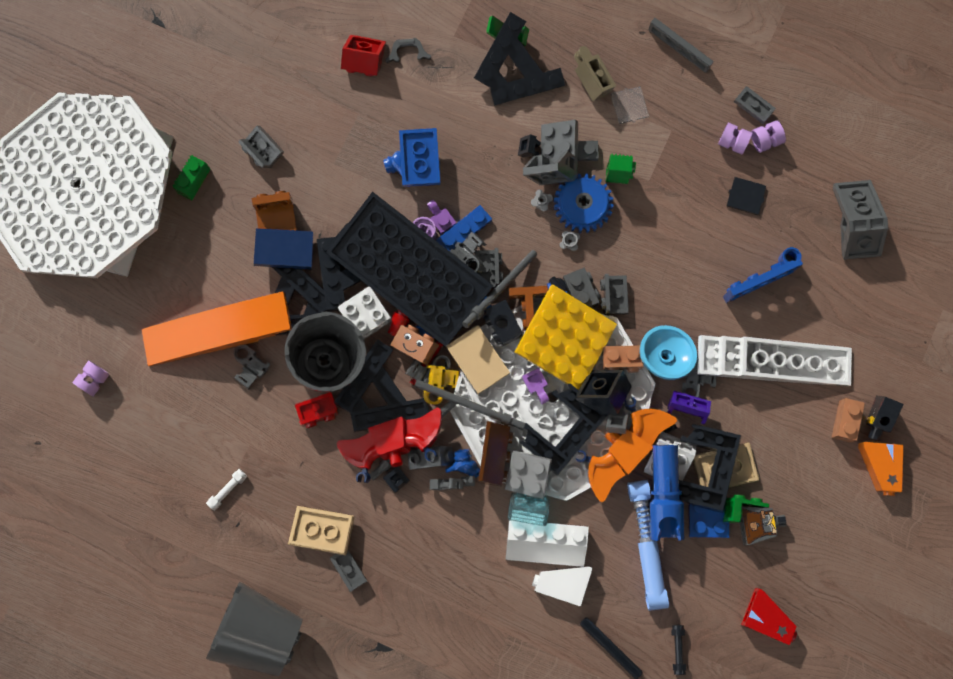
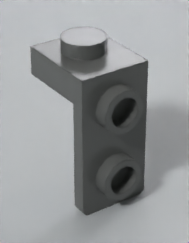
M430 447V449L438 454V457H436L433 452L429 453L428 457L432 462L426 460L425 452H422L420 449L410 450L408 453L409 469L450 467L454 464L453 447Z

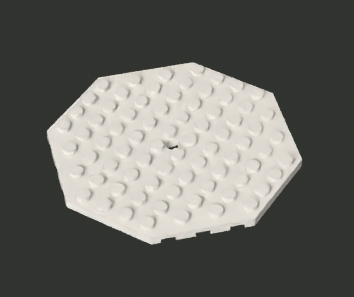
M57 93L0 140V240L21 271L98 278L158 230L173 152L131 96L114 97L113 95L91 96L89 94L75 93V95ZM77 180H81L80 188L74 187Z
M544 297L533 298L534 315ZM520 305L511 311L524 335L523 319H526V312H522V306ZM602 314L617 324L606 346H633L618 318ZM499 320L496 323L499 328L507 326V322L504 320ZM485 324L480 327L510 374L480 394H477L461 370L454 394L502 414L505 412L512 415V418L529 424L556 447L579 418L559 400L541 404L536 392L530 395L522 376L539 367L514 353L522 337L502 347L500 343L496 344L492 336L494 331L491 326L488 327ZM602 353L593 370H603ZM644 366L638 373H628L627 370H624L632 386L625 399L627 404L633 405L634 403L631 398L634 397L636 399L637 411L649 409L656 383L647 368ZM540 368L548 384L547 387L543 388L546 394L556 389L558 394L569 389L568 384ZM457 404L450 410V413L481 466L487 421L501 424V421ZM624 406L625 414L629 416L627 430H629L632 425L631 411H628ZM608 416L579 449L583 450L589 457H592V455L596 457L604 456L612 445L604 437L607 433L606 424ZM511 425L508 426H510V432H513L512 444L508 443L507 451H511L509 463H505L504 471L508 472L512 451L531 454L520 444V441L525 442L528 430H521ZM577 452L558 476L550 470L545 495L567 501L591 488L588 478L589 462L579 463L575 459L582 460L584 454Z

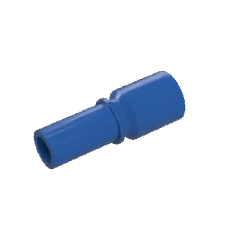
M653 445L654 491H651V494L654 495V500L650 503L651 540L660 541V538L665 537L684 540V503L679 499L682 491L679 490L678 445Z

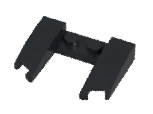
M568 384L569 389L558 394L556 389L551 393L579 418L556 447L527 423L524 425V429L528 430L525 442L520 441V444L531 454L552 459L550 470L557 476L608 416V414H599L577 401L575 397L579 390L572 384Z
M692 424L691 427L694 431L687 438L683 435L680 441L715 451L716 456L708 487L679 480V490L682 491L679 499L687 504L723 513L741 442V435Z

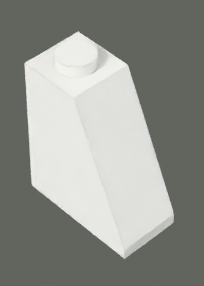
M579 567L542 571L539 575L535 574L532 586L535 587L534 591L581 606L592 568Z

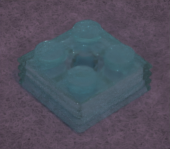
M513 492L510 497L507 518L510 521L545 527L548 522L550 500L546 496L541 499Z

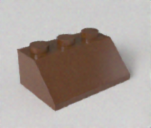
M487 421L478 483L502 487V482L506 483L508 471H504L505 463H509L511 451H507L508 443L512 444L513 432H510V426Z

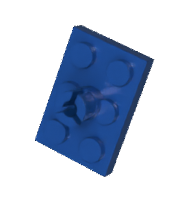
M437 128L399 130L402 186L440 185Z

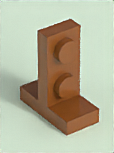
M548 286L509 288L510 300L525 299L521 300L522 312H526V319H523V331L527 330L534 317L533 298L545 297Z

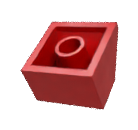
M350 34L342 48L341 69L349 73L359 72L364 73L366 76H377L381 69L386 41Z

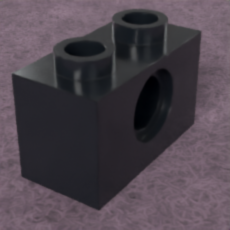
M506 300L485 310L483 318L486 325L492 327L494 331L492 336L496 344L500 343L503 347L523 336V332ZM499 320H504L507 322V326L499 328L496 323Z

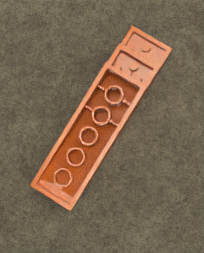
M278 292L142 329L147 364L150 367L257 342L259 339L291 331L292 326L285 292Z

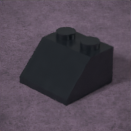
M592 370L585 378L575 398L599 414L618 415L632 386L624 370Z

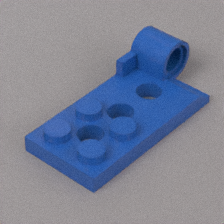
M789 247L780 254L778 263L770 266V271L761 275L755 273L749 276L743 283L738 281L730 285V288L726 290L727 293L723 296L725 302L733 301L794 273L803 264L801 252L797 248ZM786 255L792 256L793 260L787 261Z

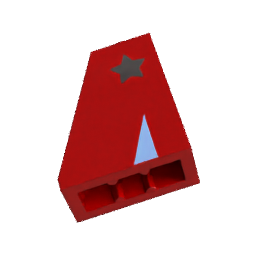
M755 588L741 625L783 644L790 645L796 639L797 631L795 630L797 626L762 589Z

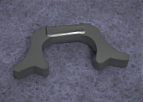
M416 38L398 39L393 43L392 52L385 61L386 63L392 61L399 62L397 50L407 46H414L418 49L417 59L419 61L423 58L430 60L431 55L424 51L421 42Z

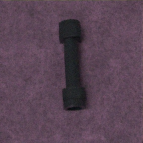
M672 625L671 636L675 638L676 664H673L674 675H686L687 664H684L682 637L685 636L684 625Z

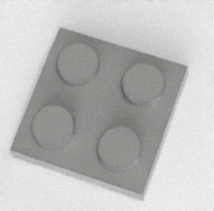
M515 450L512 451L505 490L543 499L545 497L552 459Z

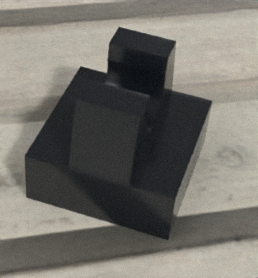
M529 134L520 138L518 156L524 158L539 155V152L535 151V147L541 145V142L536 139L537 136Z
M398 466L383 477L394 493L398 492L410 481Z

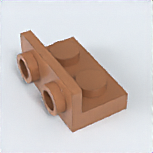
M640 345L604 346L603 370H627L628 373H638L644 367L640 357Z

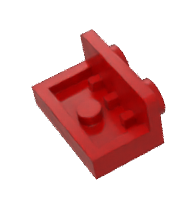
M332 392L295 404L300 420L299 423L302 427L306 426V429L317 426L319 421L329 422L336 419L335 416L339 415V412L334 403L335 400Z

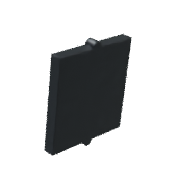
M734 177L732 187L728 191L729 198L726 206L758 215L761 204L764 202L763 197L766 186Z

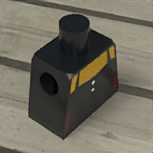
M876 395L866 421L867 425L872 426L868 437L880 441L883 431L890 433L904 404L885 396Z

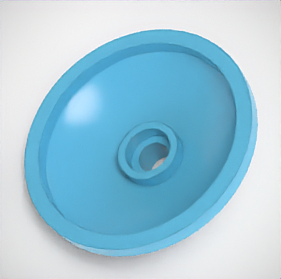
M664 325L655 327L645 334L640 344V357L644 366L655 376L666 380H676L685 377L694 368L697 360V350L693 340L687 333L679 328Z

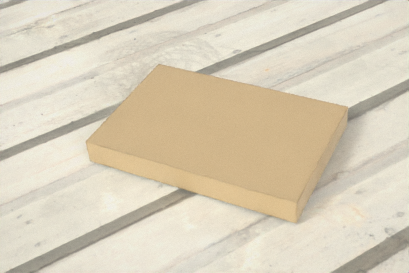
M478 325L446 347L477 394H480L510 374Z
M750 443L739 446L729 487L759 481ZM715 451L697 454L693 459L699 485L708 487L716 456Z
M297 506L288 545L346 556L355 517Z

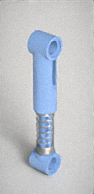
M648 480L628 482V495L630 502L634 503L635 515H637L636 520H638L637 525L639 526L638 531H640L638 536L641 537L638 548L646 590L648 611L669 608L658 543L655 540H651L650 514L648 513L650 509L647 507L649 506L648 500L651 499Z

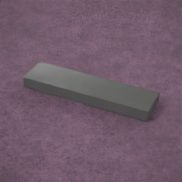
M654 18L651 21L648 29L651 33L705 73L709 71L714 62L658 19Z

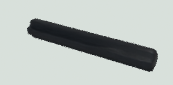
M585 617L580 622V626L634 679L640 678L643 671L589 618Z

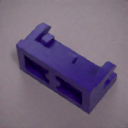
M673 391L667 407V413L671 414L674 409L701 417V424L705 425L710 415L711 401Z

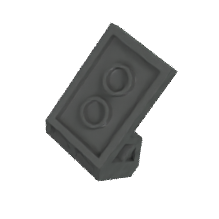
M569 120L542 124L541 155L533 156L523 167V176L538 185L575 181L578 170V121Z
M871 180L834 183L833 191L843 214L840 224L843 259L882 256L888 231V219Z

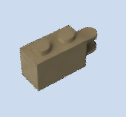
M581 46L574 54V58L579 65L575 72L594 102L607 96L616 87V84L598 54L592 56L587 47Z

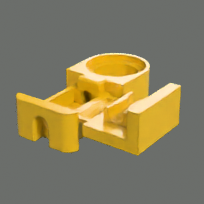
M428 365L426 367L430 368L428 384L443 390L446 385H452V388H456L459 371L445 370L443 366ZM424 391V400L428 404L436 405L443 399L438 396L436 401H431L429 399V392Z

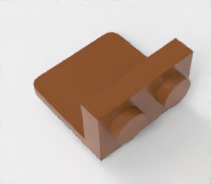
M277 191L273 195L258 194L256 197L251 198L252 205L256 210L258 228L297 231L293 199L289 192Z

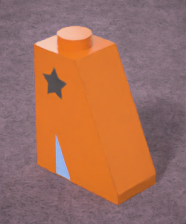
M873 442L859 443V451L876 492H883V496H895V493L902 492L903 445Z

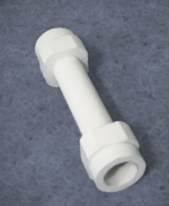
M238 469L232 475L233 478L216 496H211L206 502L212 510L215 511L222 504L221 501L238 483L242 484L248 476L242 470Z

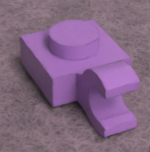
M434 200L427 203V207L434 215L430 219L434 222L436 229L441 235L456 224L446 208L440 210Z
M540 368L522 376L530 395L536 392L541 404L549 401L543 389L548 384Z

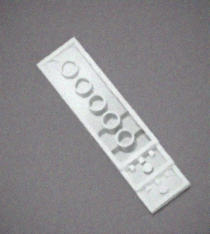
M704 335L698 337V375L851 386L852 348L752 337L738 338Z

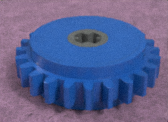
M578 174L575 181L564 182V185H559L560 191L555 192L557 197L553 201L557 203L554 205V210H558L556 217L561 216L559 222H566L565 228L572 226V231L577 228L579 233L582 232V229L589 233L590 228L596 231L597 225L603 227L602 221L607 223V216L612 214L608 209H613L614 205L610 203L613 201V197H609L611 190H605L607 184L601 185L602 179L596 181L595 175L590 179L588 174H585L584 178L581 177V174ZM581 201H585L586 206H582Z

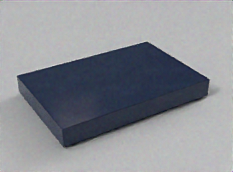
M256 228L254 266L311 269L313 232Z

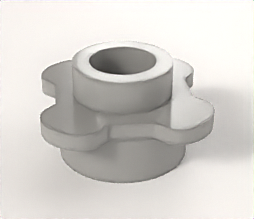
M537 190L535 198L531 200V205L541 209V211H546L553 197L551 194L543 193L542 190Z
M564 231L560 247L576 251L580 235Z

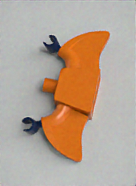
M632 397L633 405H628L626 400L624 403L625 408L631 411L632 425L626 431V434H621V436L618 433H606L604 437L612 443L607 450V454L602 457L593 455L589 457L583 450L577 451L584 454L582 460L575 458L579 463L589 462V483L599 502H604L615 482L623 476L629 475L651 451L658 435L677 422L676 417L657 409L637 411L636 399Z

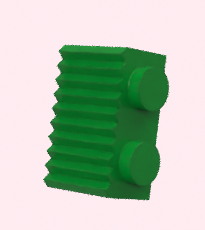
M612 153L606 167L605 182L628 184L629 179H633V173L636 170V162H633V156L613 155Z
M191 155L184 168H182L180 175H178L179 178H176L177 181H174L175 184L172 186L178 194L192 201L211 169L206 162Z

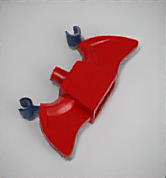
M435 408L417 419L406 420L403 417H399L368 428L369 433L360 438L338 441L337 447L342 456L353 466L362 469V472L356 475V481L361 482L363 475L365 476L364 483H368L371 480L368 470H371L372 463L379 457L384 460L390 459L392 467L402 465L401 455L409 453L410 447H418L422 452H425L426 460L432 462L428 455L433 452L438 457L437 452L430 449V447L434 444L440 432L442 410Z

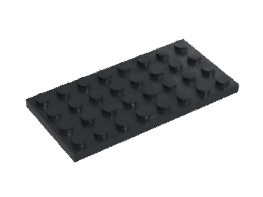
M373 191L326 252L445 347L450 344L463 327L462 322L470 315V311L475 306H479L494 287Z

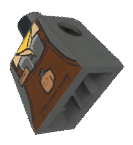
M742 507L743 514L739 523L743 545H751L776 537V528L786 527L785 515L774 516L773 508Z

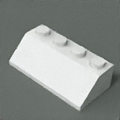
M509 520L506 560L584 567L589 527Z

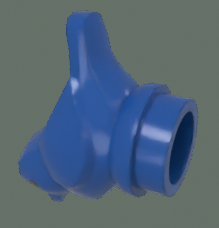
M396 151L393 156H388L383 162L388 174L397 171L402 176L400 151Z
M469 449L455 451V463L445 469L446 473L459 471L469 476H475V478L480 473L477 463L471 459L472 454H470Z

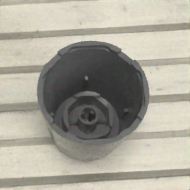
M321 312L301 319L291 329L285 344V360L290 373L300 384L316 392L336 391L349 385L361 372L366 357L365 343L358 327L348 318L332 312ZM320 359L322 361L323 359H327L328 365H321Z
M239 582L206 659L279 677L284 666L290 663L294 651L291 650L298 643L302 634L299 630L303 619L246 584Z

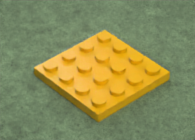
M551 285L514 353L564 383L572 384L579 390L585 378L592 372L617 324L555 285Z

